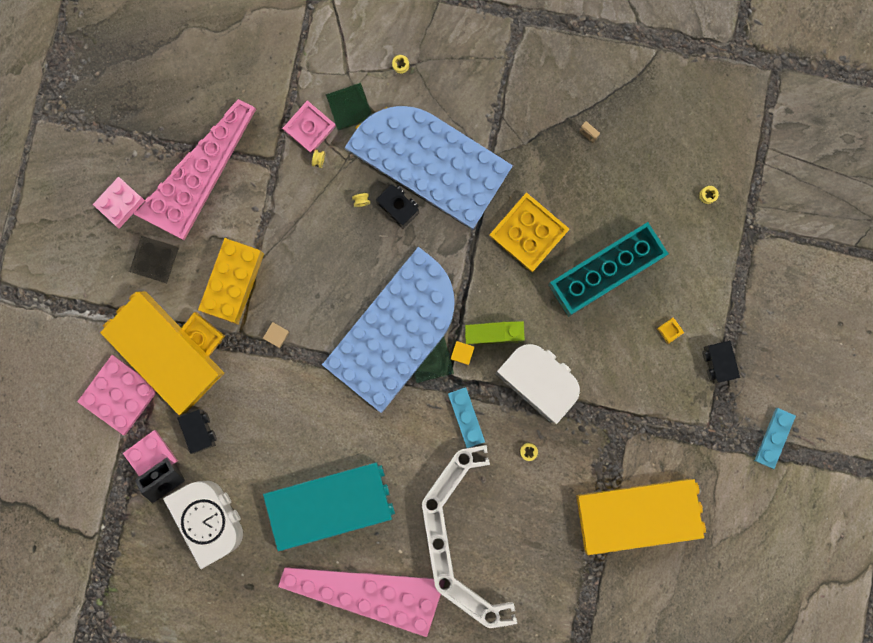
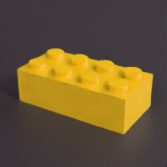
M224 238L198 311L239 325L264 253L256 248Z

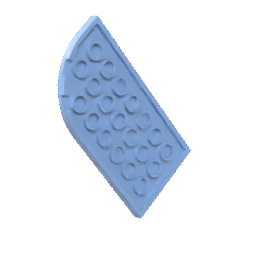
M408 106L386 108L369 116L360 124L345 146V150L472 230L513 166L436 116L422 109Z
M418 247L322 364L380 413L387 408L450 327L454 313V292L451 281L442 266Z

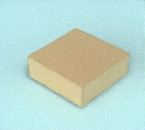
M587 121L579 130L592 143L600 135V132Z
M272 322L263 339L281 348L290 332Z

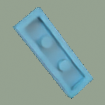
M467 388L448 393L466 448L484 443L485 440Z
M779 408L775 409L754 460L755 462L775 469L796 417L795 415Z

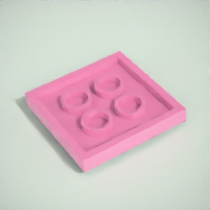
M111 355L77 402L119 433L126 435L157 392L137 371L116 356Z

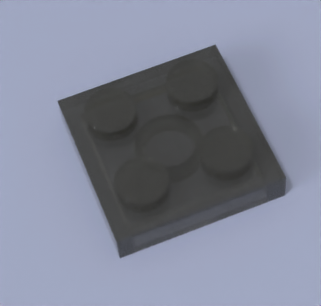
M141 236L129 272L167 284L179 248Z

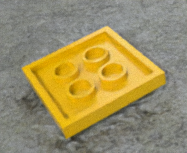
M526 192L489 236L533 273L570 229Z

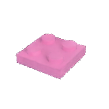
M306 101L282 129L312 154L332 132L336 124L309 101Z
M118 177L93 205L120 229L145 200Z
M156 430L123 453L138 476H141L167 457L174 464L178 462Z

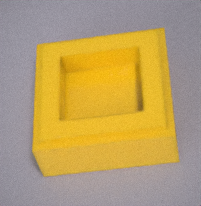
M674 317L657 328L667 344L684 334V331Z
M456 341L450 360L469 365L474 346Z

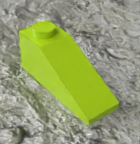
M524 321L465 325L466 344L523 343L525 341Z

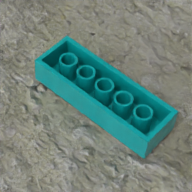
M649 222L557 277L548 286L569 317L665 258L669 253Z

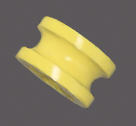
M404 55L394 57L392 61L393 69L400 74L407 72L409 69L407 57ZM403 60L405 67L401 66V68H398L397 61Z
M318 150L314 151L312 166L318 165L319 168L323 167L325 151L321 153Z
M713 186L705 187L699 194L700 200L705 204L713 203L719 196L718 190ZM705 191H711L713 193V195L711 196L713 197V199H707L705 196L707 193H705Z
M369 194L354 195L352 197L355 201L354 207L369 205L370 200L367 199Z
M526 443L521 447L520 454L524 460L533 461L538 455V449L535 445ZM526 447H528L529 449L530 447H532L534 449L532 451V453L534 454L532 457H530L529 455L528 457H526L524 455L526 453V451L524 450Z

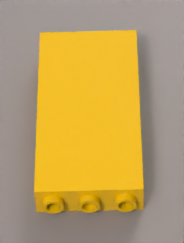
M146 291L135 292L129 297L130 301L116 311L117 315L103 325L104 329L100 333L178 415L186 414L225 373Z
M683 479L576 495L585 554L593 555L703 539L704 533H706V526L704 521H701L700 514L703 513L701 502H698L697 494L700 492L698 483L695 482V479Z

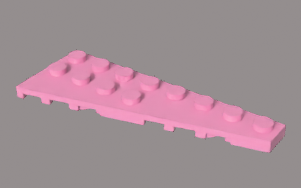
M238 99L224 114V117L218 124L210 129L211 131L206 137L198 142L193 151L189 152L171 171L169 177L159 184L157 190L150 197L146 198L145 203L134 212V215L185 240L254 115L256 108Z
M291 567L284 568L278 586L425 637L428 635L441 595L436 590L434 579ZM443 579L439 582L441 588H443L445 583Z

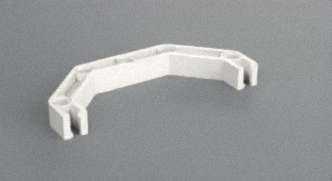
M487 445L462 449L454 455L422 502V509L436 590L484 626L496 628L517 624L515 614L511 615L512 619L500 620L499 611L510 608L511 612L515 611L514 603L508 602L491 605L454 578L442 509L469 468L490 465L488 458H484L485 462H473L472 453L482 450L484 453H488ZM461 454L468 455L469 463L466 465L460 464L458 457ZM429 499L437 501L438 506L435 510L427 508L426 503ZM436 538L444 541V546L441 549L433 547V541ZM443 578H447L451 582L447 589H443L439 585L440 580ZM488 612L496 614L493 622L485 620V615Z

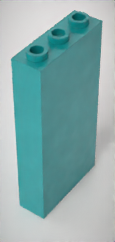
M375 462L263 494L278 552L392 520L395 510L393 503L388 502L387 496L390 495L388 485L383 484L382 477L385 476L383 466Z

